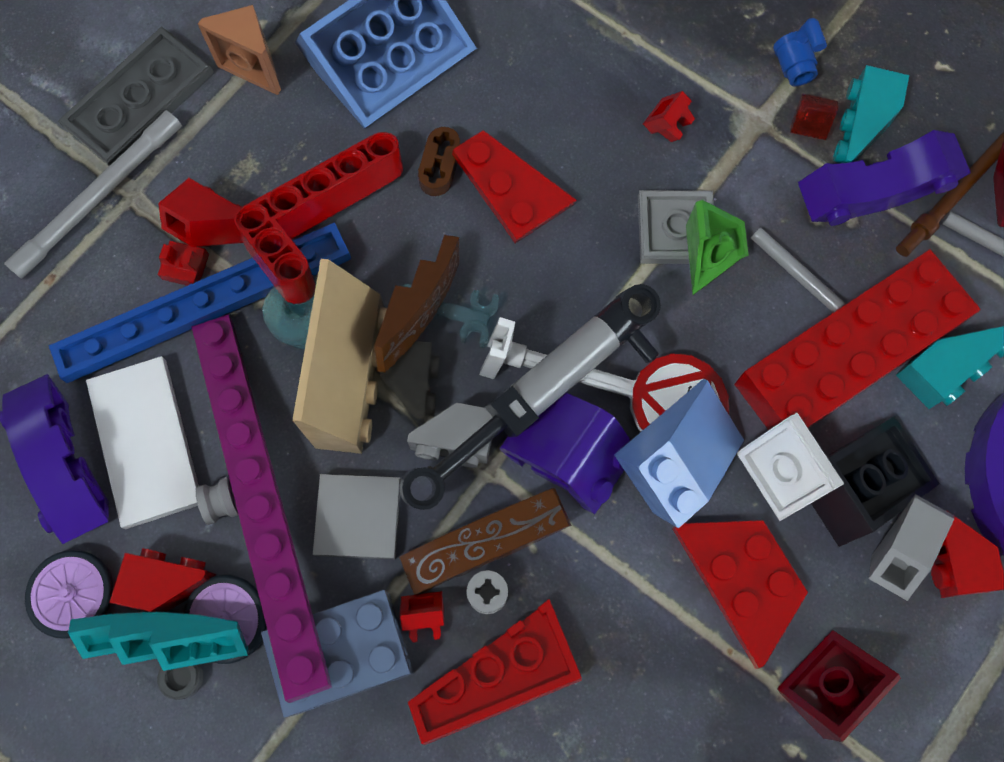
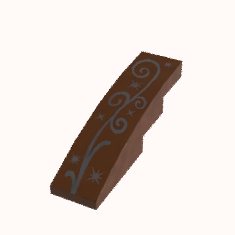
M444 235L436 262L420 259L411 288L395 285L374 346L377 371L386 372L414 344L434 318L450 289L459 266V237Z
M551 488L443 535L399 558L414 595H417L455 577L463 576L494 560L503 559L572 525L556 489Z

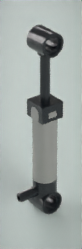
M638 284L617 295L613 301L531 370L487 404L485 408L493 418L435 467L432 468L429 465L427 468H414L408 471L402 477L399 486L403 501L410 507L420 510L431 509L438 505L445 491L444 480L501 431L504 430L510 438L519 436L539 418L540 414L627 340L646 363L654 361L659 353L640 329L653 321L659 314L661 303L657 292L650 286ZM630 298L636 299L641 304L642 314L640 317L630 311ZM419 476L428 478L432 484L431 495L425 500H417L411 494V484Z

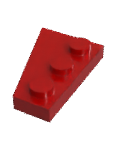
M484 130L453 149V157L515 244L573 206L577 201Z

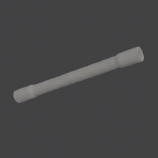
M165 110L143 131L140 138L33 239L28 240L4 264L19 278L23 279L46 257L52 247L155 149L160 148L182 127L177 118Z

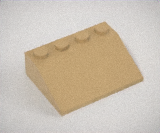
M329 259L320 260L292 421L315 449L362 454L363 442L369 443L372 433V419H367L369 404L375 405L378 394V382L373 381L375 367H377L374 346L387 308H384L381 295Z

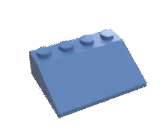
M348 0L301 32L295 41L318 76L363 128H366L477 49L446 0Z

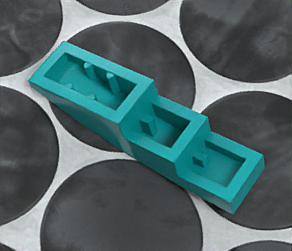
M167 612L115 613L71 619L68 634L82 659L113 653L117 654L122 665L157 659L163 671L248 655V646L238 622L198 614Z

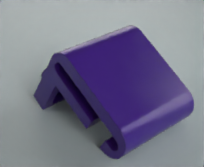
M565 393L540 414L539 418L519 436L513 438L508 436L501 445L500 450L520 466H523L525 463L531 465V470L535 474L567 490L583 509L595 515L600 506L609 499L614 485L625 471L614 455L629 443L631 439L617 419L610 413L578 397Z

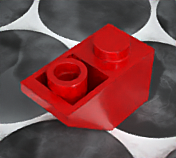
M188 178L159 202L161 228L191 247L243 243L234 221L236 212L242 206L233 204L216 194L211 188Z
M954 516V521L931 568L932 580L936 588L940 590L941 598L1004 590V570L998 547Z
M142 548L140 556L129 553L124 554L109 603L149 612H168L187 600L195 589L217 574L204 570L206 562L181 557L179 564L165 561L167 554Z

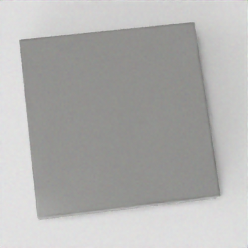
M639 190L640 264H689L686 224L696 202L704 200L714 205L713 191Z
M320 474L312 555L395 560L400 502V477Z

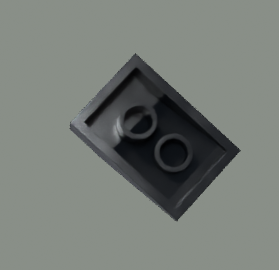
M894 416L826 456L844 484L811 504L838 547L876 531L902 512L915 494L922 497L940 483Z

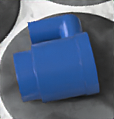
M809 18L798 31L786 34L774 44L773 49L779 60L783 75L789 80L791 86L807 84L817 77V60L814 52L825 49L827 43L819 21L815 18Z

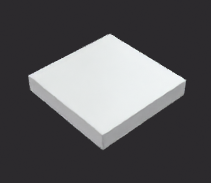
M798 413L789 416L737 452L740 460L779 521L844 484Z

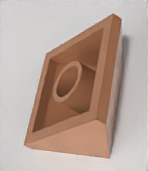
M253 5L205 17L199 21L198 26L217 67L271 93L279 94L281 88L272 56Z

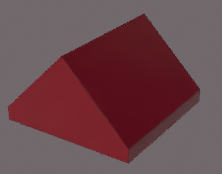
M832 630L785 679L777 690L823 739L843 742L899 682L901 677L897 672Z

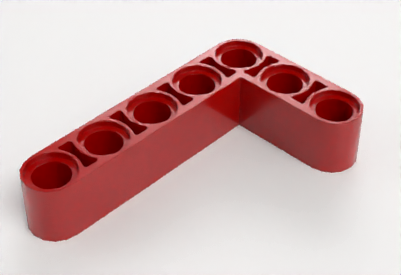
M388 132L373 134L244 205L236 212L234 221L246 250L287 302L293 304L307 302L314 296L316 288L306 257L291 239L400 177L403 172V163L396 136Z

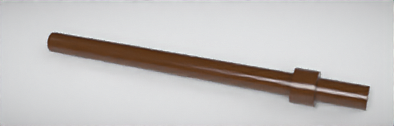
M1004 132L969 168L971 174L958 180L959 184L957 187L948 191L928 213L921 214L911 225V231L896 246V251L901 256L908 257L923 240L930 239L939 229V222L998 160L1001 146L1004 142Z

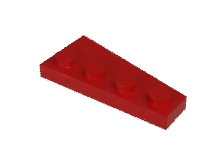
M550 599L540 605L538 610L527 618L518 621L507 629V632L488 646L485 645L474 653L473 657L455 670L452 669L408 701V705L421 744L424 746L582 681L581 674Z

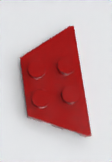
M760 520L684 523L679 528H672L755 669L763 667L808 594V591L765 522Z

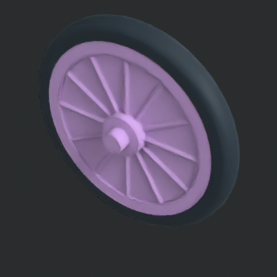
M67 550L50 556L35 569L26 587L25 607L30 621L38 630L48 636L60 639L70 638L68 629L71 619L107 614L113 593L111 574L99 558L85 551Z
M234 575L211 577L191 593L185 605L184 614H198L238 622L248 646V655L214 661V663L231 664L239 662L250 656L263 640L261 632L266 631L267 626L258 590L241 577Z

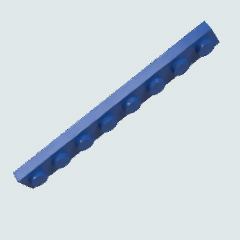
M335 222L292 240L306 257L313 276L318 274L321 259H329L336 265L351 260L350 253ZM251 258L49 345V349L60 379L65 383H69L192 329V326L221 317L276 293L278 290L256 261Z

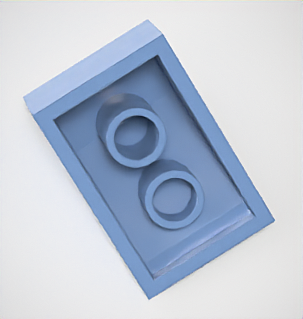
M703 379L614 456L652 512L679 528L709 502L744 439L708 380Z

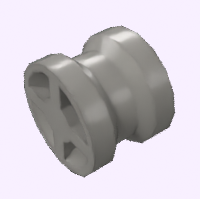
M229 477L220 479L217 485L208 486L203 484L196 487L195 493L199 511L207 525L216 523L219 517L225 515L229 517L239 516Z
M486 570L480 571L470 579L467 586V598L472 608L486 615L494 614L503 608L508 598V587L500 574Z

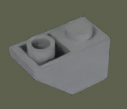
M455 403L409 433L407 442L410 450L416 451L415 456L427 460H438L439 455L448 456L493 417L486 408ZM492 440L461 466L477 468L478 463L487 464Z
M915 494L872 554L869 579L908 601L930 572L954 521V515Z

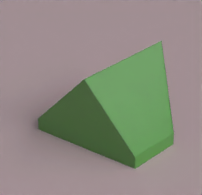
M704 200L696 202L686 224L693 295L740 259L749 256L745 221Z

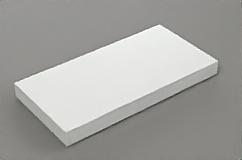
M161 356L87 379L86 383L120 527L129 529L198 506L195 489L199 484L166 360Z

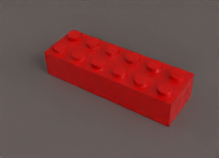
M929 249L744 371L734 385L768 430L795 413L799 414L809 429L927 349L934 342L961 326L981 309L933 251Z

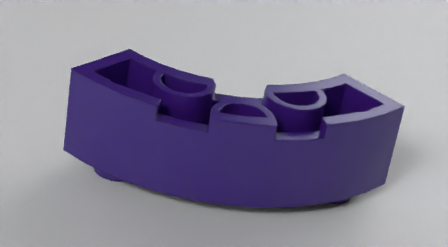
M932 130L917 140L890 151L887 154L888 160L876 162L865 166L864 160L840 164H824L798 182L811 221L829 222L830 226L845 223L851 218L885 211L906 204L933 192L941 194L954 189L959 184L958 180L971 174L955 134Z
M46 374L3 394L0 422L7 432L11 449L25 483L40 509L38 519L47 533L54 532L60 542L64 544L109 522V500L95 480L83 457L75 459L74 457L75 449L70 438L75 436L70 420L69 404L50 376Z
M1004 393L988 406L973 430L975 434L972 439L970 452L966 453L965 484L969 485L974 506V509L971 510L972 515L983 537L998 547L1000 556L1004 555Z

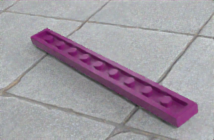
M225 315L192 326V331L286 702L292 703L330 689L332 685L234 324L230 316Z

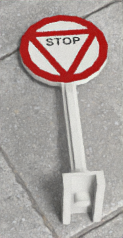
M500 317L489 339L487 347H490V351L481 367L479 375L494 379L503 363L517 368H521V366L533 368L547 355L526 349V345L513 342L515 321ZM672 353L656 358L638 373L636 380L593 369L579 381V383L629 397L630 410L640 432L703 379L708 380L729 414V396L722 378L709 364L692 355Z

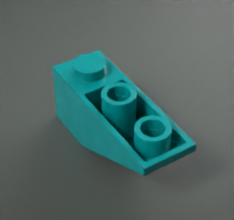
M866 65L858 79L852 78L846 94V100L851 101L850 108L845 110L839 130L844 131L843 140H839L837 143L833 162L840 164L857 161L891 125L904 106L910 75Z
M1004 326L937 340L897 373L896 376L928 409L940 402L948 406L966 391L961 385L968 378L975 382L993 367L988 361L995 354L999 358L1004 356Z

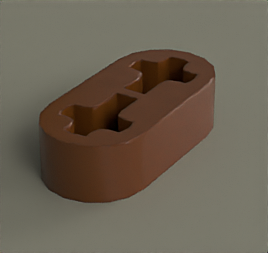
M439 127L434 129L426 142L418 169V179L421 189L430 196L443 195L449 191L458 163L453 157L452 152L454 148L460 145L459 135L452 128ZM443 141H449L450 146H447L444 155L440 156L438 145H442ZM436 167H440L441 178H437L436 183H431L429 177H433Z

